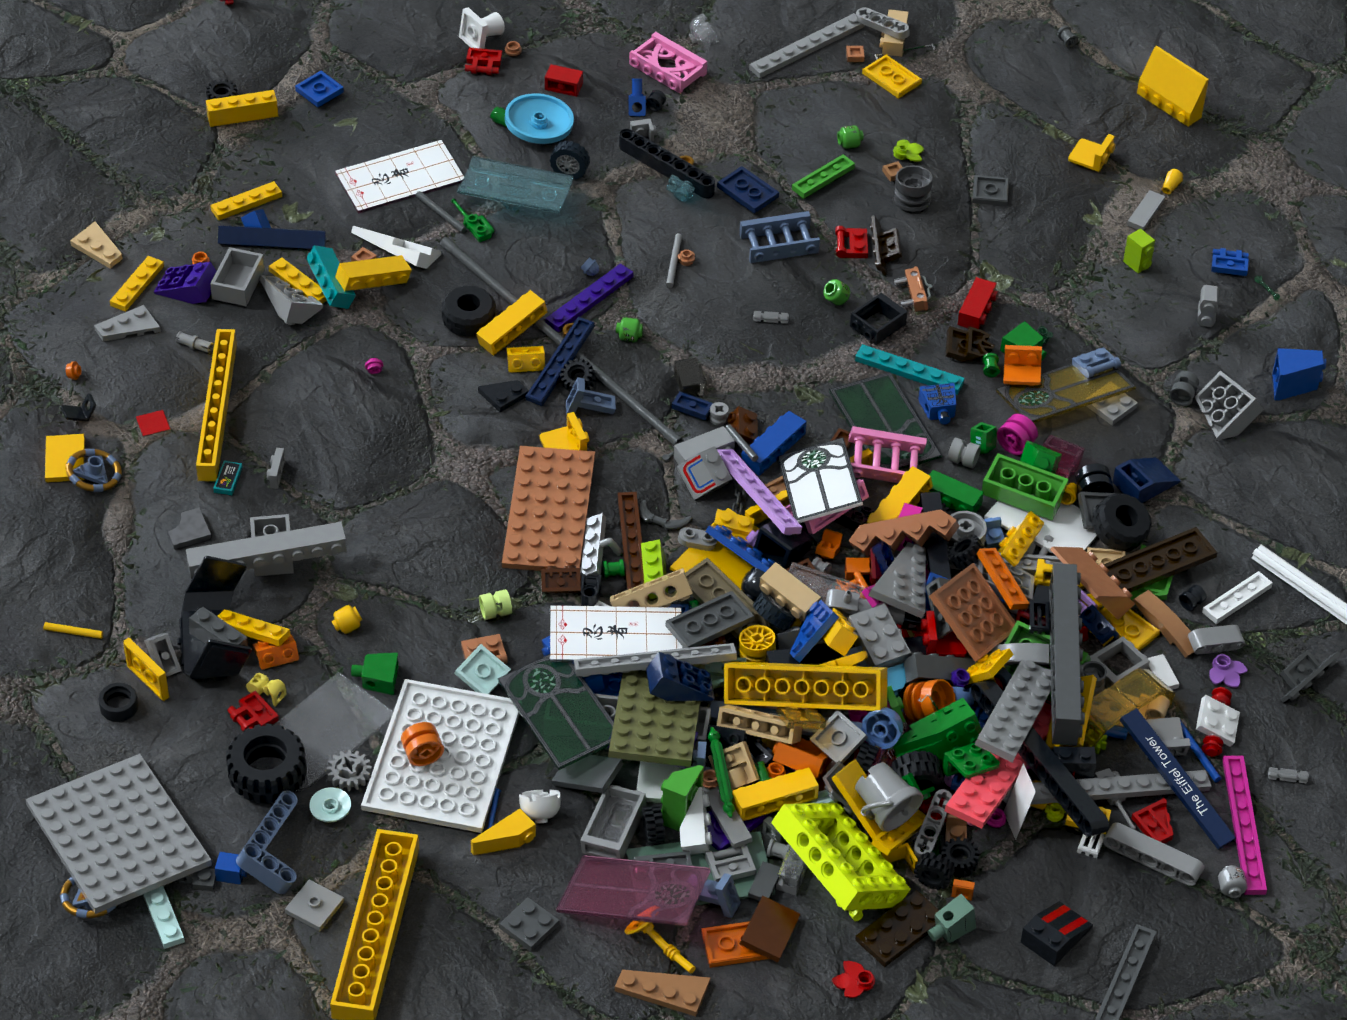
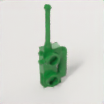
M456 199L451 200L464 216L463 224L479 243L492 238L494 228L483 215H467Z

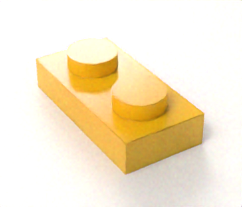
M717 509L713 526L720 525L722 527L724 525L732 530V533L748 536L753 529L755 519Z

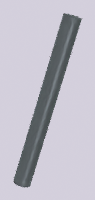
M421 191L416 193L415 196L457 230L461 233L466 232L467 228L430 198Z

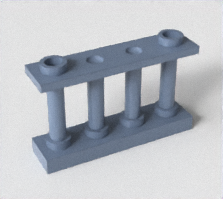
M809 211L740 221L741 239L749 238L752 245L749 262L756 263L819 253L820 239H811L808 232L811 217ZM800 230L804 240L794 241L791 231ZM783 233L786 243L777 244L773 234ZM766 235L769 245L759 246L756 237Z

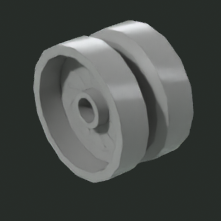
M958 511L950 515L957 520L960 527L949 542L946 540L947 549L950 546H954L953 543L958 542L959 538L963 539L965 535L969 536V534L978 536L985 547L987 526L981 516L970 511Z

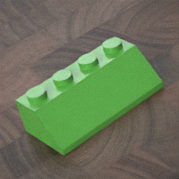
M997 453L983 480L982 491L984 492L983 495L1028 512L1032 511L1036 515L1053 521L1060 507L1069 479Z

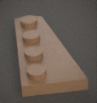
M622 970L615 985V992L696 1017L709 987L710 978Z

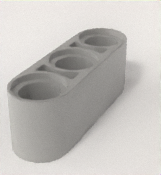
M1238 625L1199 628L1188 634L1189 641L1196 655L1234 651L1246 644Z

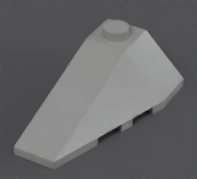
M266 275L259 276L278 316L284 320V323L288 325H295V323L303 324L323 308V304L313 296H308L307 298L303 295L302 290L291 288L289 283L280 278Z

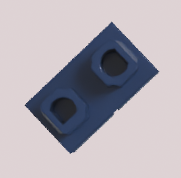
M1093 604L1079 615V618H1082V624L1087 627V630L1103 647L1108 646L1121 637Z

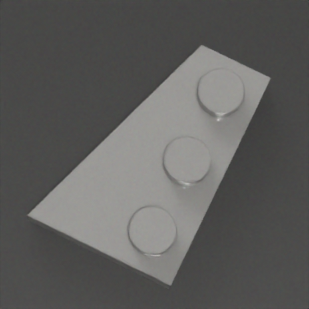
M144 305L94 325L95 331L102 341L122 339L127 335L136 333L137 336H140L148 331H154V333L161 332L160 326Z

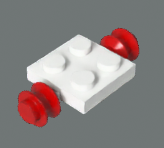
M1224 687L1215 688L1212 691V697L1205 695L1201 698L1196 730L1208 735L1203 739L1202 751L1211 757L1222 753L1223 743L1231 747L1235 743L1240 712L1229 707L1232 693Z

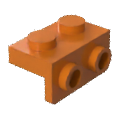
M292 635L281 646L260 640L253 644L254 652L258 657L259 666L262 670L299 660L296 641Z

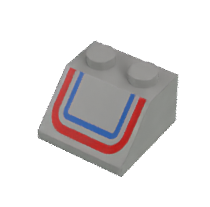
M715 446L696 454L677 466L694 500L727 485L732 480Z

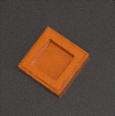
M954 879L951 897L956 898L962 894L967 900H972L975 882Z

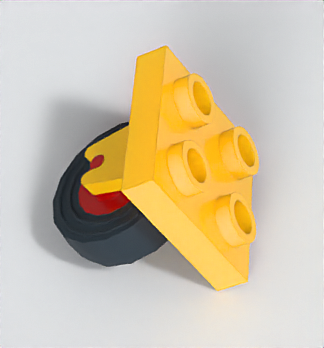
M1010 648L1002 651L998 649L992 654H985L977 660L975 665L970 666L966 670L970 675L968 685L993 679L1004 691L1012 678V675L1004 666L1014 655Z

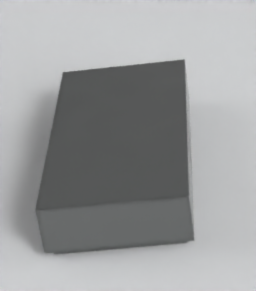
M763 861L749 890L748 898L760 901L763 895L770 899L782 873V867Z

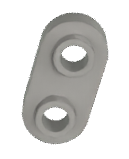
M685 527L680 530L678 535L679 543L685 547L711 551L717 543V540L706 533L705 530Z

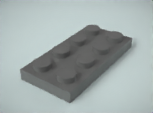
M730 591L666 620L665 626L684 648L699 647L753 622L754 615L735 593Z

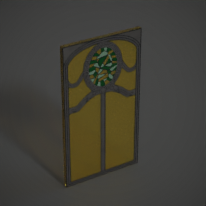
M1069 364L1042 373L1040 385H1005L996 388V392L1018 414H1022L1033 423H1037L1135 390L1136 386L1117 368H1110L1094 374L1093 377L1086 378L1074 365Z

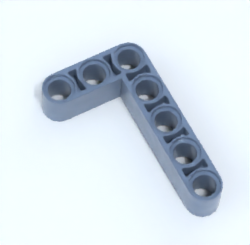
M283 791L236 858V863L241 869L278 894L288 892L296 881L297 875L292 868L265 851V849L298 802L297 796L291 791Z

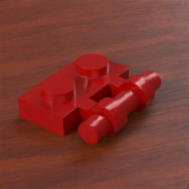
M469 48L466 62L472 65H465V71L471 72V74H477V72L486 73V75L499 74L502 50Z
M256 691L240 699V707L238 709L230 706L227 710L230 718L234 722H238L242 731L247 728L252 729L254 725L266 726V724H274L279 721V715ZM246 714L251 717L249 720L244 718Z

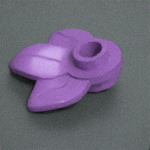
M1220 654L1213 659V668L1209 672V677L1215 685L1223 682L1228 687L1237 688L1240 684L1239 674L1246 673L1247 668L1243 663L1232 661L1229 656Z

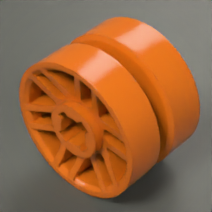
M416 723L408 727L401 735V743L412 765H429L437 761L444 752L442 741L435 725L432 723Z

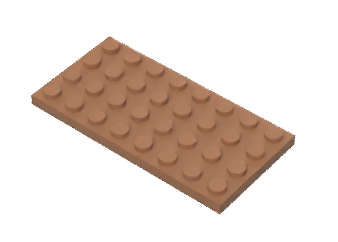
M520 446L502 568L541 571L546 566L564 568L568 565H574L576 568H580L595 451Z

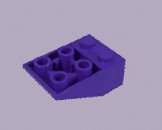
M211 262L170 267L158 282L154 294L191 304L206 302L211 295L210 283L217 271Z

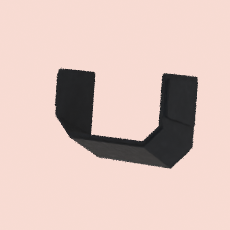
M205 556L186 589L181 618L179 619L180 638L178 637L177 645H180L183 673L191 679L239 674L252 652L251 647L212 639L208 640L207 644H204L189 633V617L200 608L204 607L216 616L224 609L230 611L233 592L247 568L245 563Z

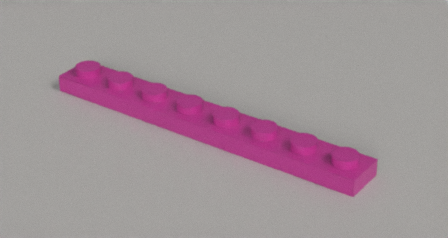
M1223 756L1222 762L1240 868L1245 872L1247 880L1245 895H1266L1267 886L1244 756Z

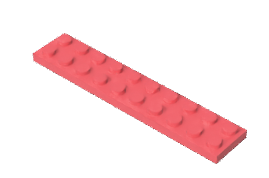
M1046 702L1032 726L1044 741L1047 738L1051 721V705ZM991 753L1000 762V767L965 778L946 804L944 811L982 829L1016 782L1023 763L1025 768L1027 766V763L1019 753L1016 755L1013 763Z

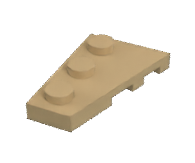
M93 222L70 240L72 247L110 269L123 259L122 253L96 222Z

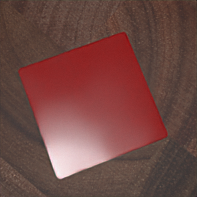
M163 410L136 416L143 436L170 429Z

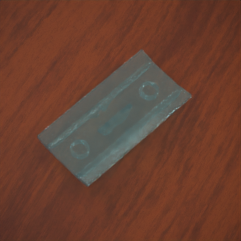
M472 156L469 168L457 193L499 201L507 209L510 206L509 204H513V210L524 206L559 213L571 188L574 176Z

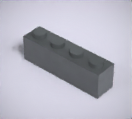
M922 652L912 653L910 657L903 660L906 683L911 684L944 679L952 687H958L951 681V673L958 668L967 670L970 666L977 663L970 656L957 658L954 655L939 656L937 653L923 655ZM972 684L965 685L964 688H971Z

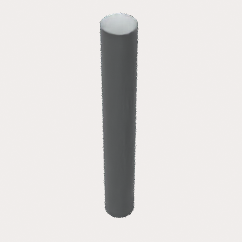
M731 424L726 425V430L753 462L757 461L758 455Z

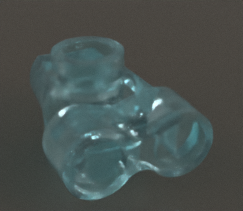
M672 174L666 190L674 193L677 200L685 202L688 198L691 199L695 188L691 182L682 181L679 177Z

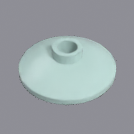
M324 788L312 796L309 804L310 811L320 821L336 822L343 819L349 813L351 799L345 791L339 788Z

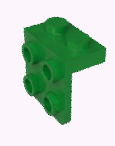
M975 743L944 753L943 773L947 777L961 773L965 778H970L1000 767V762L989 751L976 746Z

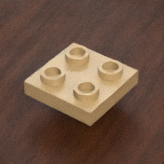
M746 741L723 749L732 791L760 780ZM711 754L708 756V758L711 763L712 769L715 770Z

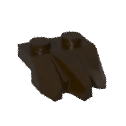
M950 326L947 330L945 357L965 362L991 353L995 345L987 341L990 334L980 329L969 326L968 330L965 331Z

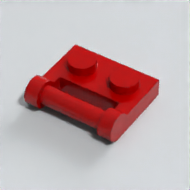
M837 226L835 228L837 257L868 258L867 229L845 228L844 226ZM844 237H849V249H846L844 246Z

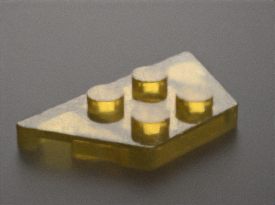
M793 706L777 707L776 713L787 728L794 729V726H802L803 729H825L826 720L818 713V710H802Z

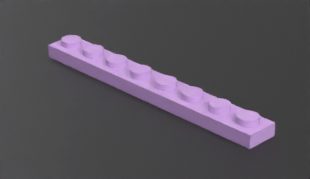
M717 449L729 473L785 535L801 534L802 526L733 449Z

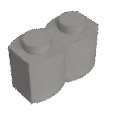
M1204 285L1201 289L1197 317L1199 326L1212 327L1215 324L1219 301L1218 286Z

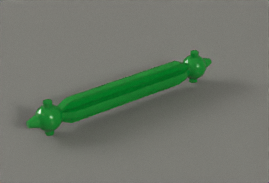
M711 727L708 739L711 742L710 750L720 798L724 803L723 811L729 818H732L735 805L732 803L733 795L723 747L719 741V732L714 727Z

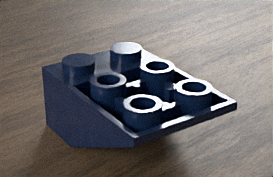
M1154 457L1130 459L1115 467L1112 483L1124 494L1135 497L1139 502L1143 503L1177 485L1181 480L1160 460Z
M658 652L646 668L649 691L654 696L666 701H713L715 699L711 675L705 669H699L686 661H680L672 655Z

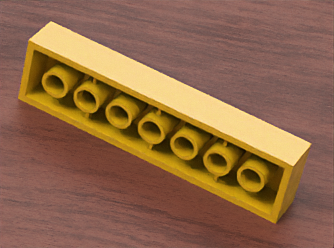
M732 661L724 664V704L866 711L881 710L883 707H887V668Z

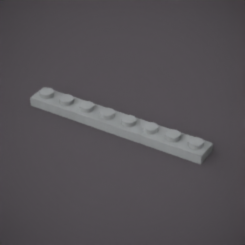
M853 13L751 63L749 70L757 77L762 78L863 28L864 25L857 21L856 14Z
M734 643L574 659L576 677H588L596 674L608 675L616 672L646 671V668L658 652L670 654L674 658L683 662L686 661L691 665L730 662L737 660V653Z

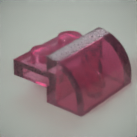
M1050 435L1044 442L1043 447L1062 454L1056 475L1068 479L1070 475L1074 476L1085 448Z

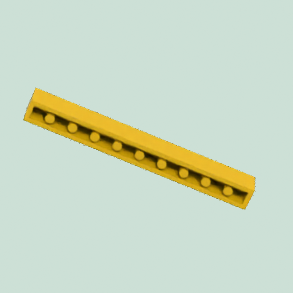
M234 329L216 330L196 462L198 481H216L218 477L237 348Z

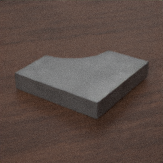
M200 508L182 512L180 524L175 529L168 531L174 550L212 539Z

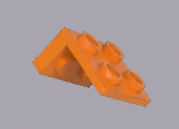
M1005 345L1003 384L1040 385L1042 346Z

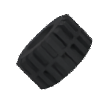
M913 751L905 753L903 756H899L897 760H894L890 766L900 777L912 773L920 791L934 786L935 791L930 793L931 796L943 788L945 781L940 761L931 752Z

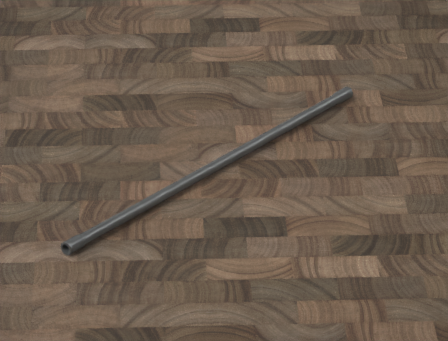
M448 237L441 240L440 245L459 259L512 305L518 300L517 297L459 249ZM540 318L534 323L536 327L557 345H560L564 338ZM578 351L574 359L578 358L580 361L582 358L584 361H589L596 378L659 431L673 446L683 442V439L676 432L668 428Z

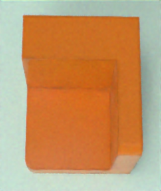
M846 558L845 583L854 579L853 574L856 571H860L862 575L870 574L869 558Z

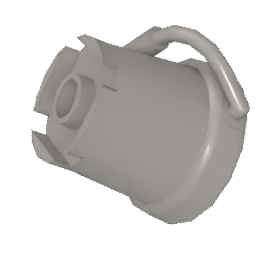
M885 762L878 763L867 770L870 774L866 779L863 775L859 778L855 785V790L866 803L861 809V814L869 820L874 819L882 831L888 832L909 820L921 806L924 797L916 787L906 783Z

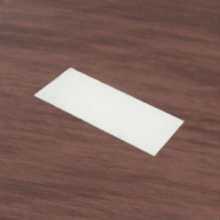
M1024 763L1004 809V814L1015 840L1036 792Z

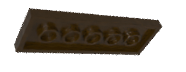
M1194 527L1104 565L1109 569L1107 574L1110 577L1114 575L1121 582L1119 587L1121 589L1125 587L1131 593L1217 558V551L1198 528Z

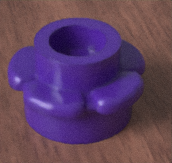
M958 668L951 673V681L955 686L965 687V685H968L970 675L965 669Z

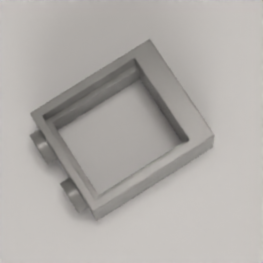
M1124 636L1090 656L1091 661L1103 664V662L1121 652L1134 664L1133 667L1118 676L1104 665L1107 670L1104 688L1116 692L1146 675L1150 663L1147 656L1136 649L1134 644Z

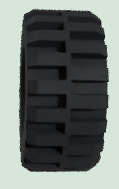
M266 724V726L254 725L252 729H245L242 735L239 733L228 747L226 763L230 784L239 795H243L247 800L251 801V799H254L257 803H262V801L273 803L283 791L295 793V789L298 790L305 780L307 770L305 748L298 735H294V732L288 728L285 730L283 726H272V724ZM263 757H276L283 761L279 766L269 770H258L250 766L254 761Z

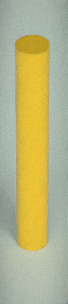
M45 622L43 629L48 631L98 639L103 638V631L48 622Z

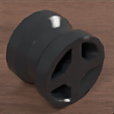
M653 90L646 99V106L652 111H659L666 102V95L660 90Z

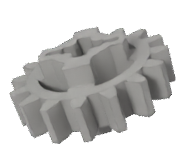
M348 750L347 754L340 751L339 757L333 755V761H328V780L332 781L334 787L339 785L341 790L344 787H347L348 791L351 790V787L358 790L359 784L365 786V780H370V774H372L370 760H366L365 754L359 756V751H356L354 754L351 753V750Z

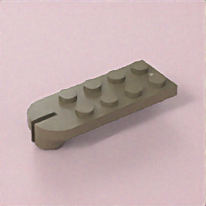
M708 558L686 572L692 587L693 594L691 595L700 604L733 591L754 615L753 622L730 632L736 639L739 640L742 630L749 626H770V622L760 616L753 608L754 602Z

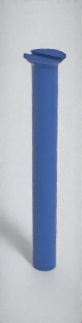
M495 788L487 829L491 828L494 823L499 794L502 792L498 788Z

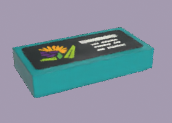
M223 461L213 488L214 493L233 495L243 468L242 463Z

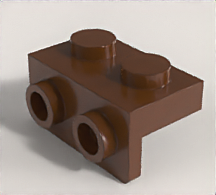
M740 406L733 412H730L727 418L728 424H731L747 443L752 444L758 437L757 414Z

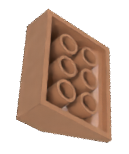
M1080 547L1050 548L1063 564H1077V573H1081L1080 583L1118 620L1135 605L1131 600L1133 595L1125 587L1123 589L1119 587L1121 582L1114 575L1110 577L1107 574L1109 569L1103 563L1098 564L1096 562L1098 558L1091 551L1087 553Z

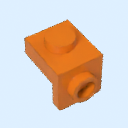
M825 529L822 540L816 547L815 554L825 559H834L840 551L843 534Z

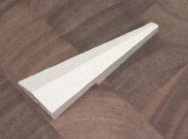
M352 227L351 233L396 256L402 255L407 262L427 269L442 253L438 249L360 227Z

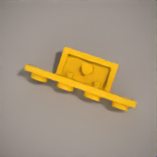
M1030 511L1021 524L1016 528L1012 526L1007 531L1006 535L1008 537H1005L999 543L1000 549L998 552L1015 567L1043 527L1044 522Z

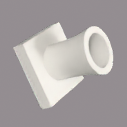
M469 7L464 8L459 38L471 48L484 49L486 37L502 35L504 33V21L497 12L480 18Z

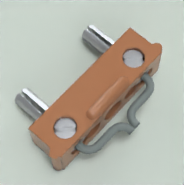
M917 266L906 269L905 277L894 279L895 285L907 283L911 299L900 301L901 307L913 305L915 312L927 311V300L931 298L930 289L932 285L927 283L925 276H920ZM921 278L924 279V283L928 287V297H926Z

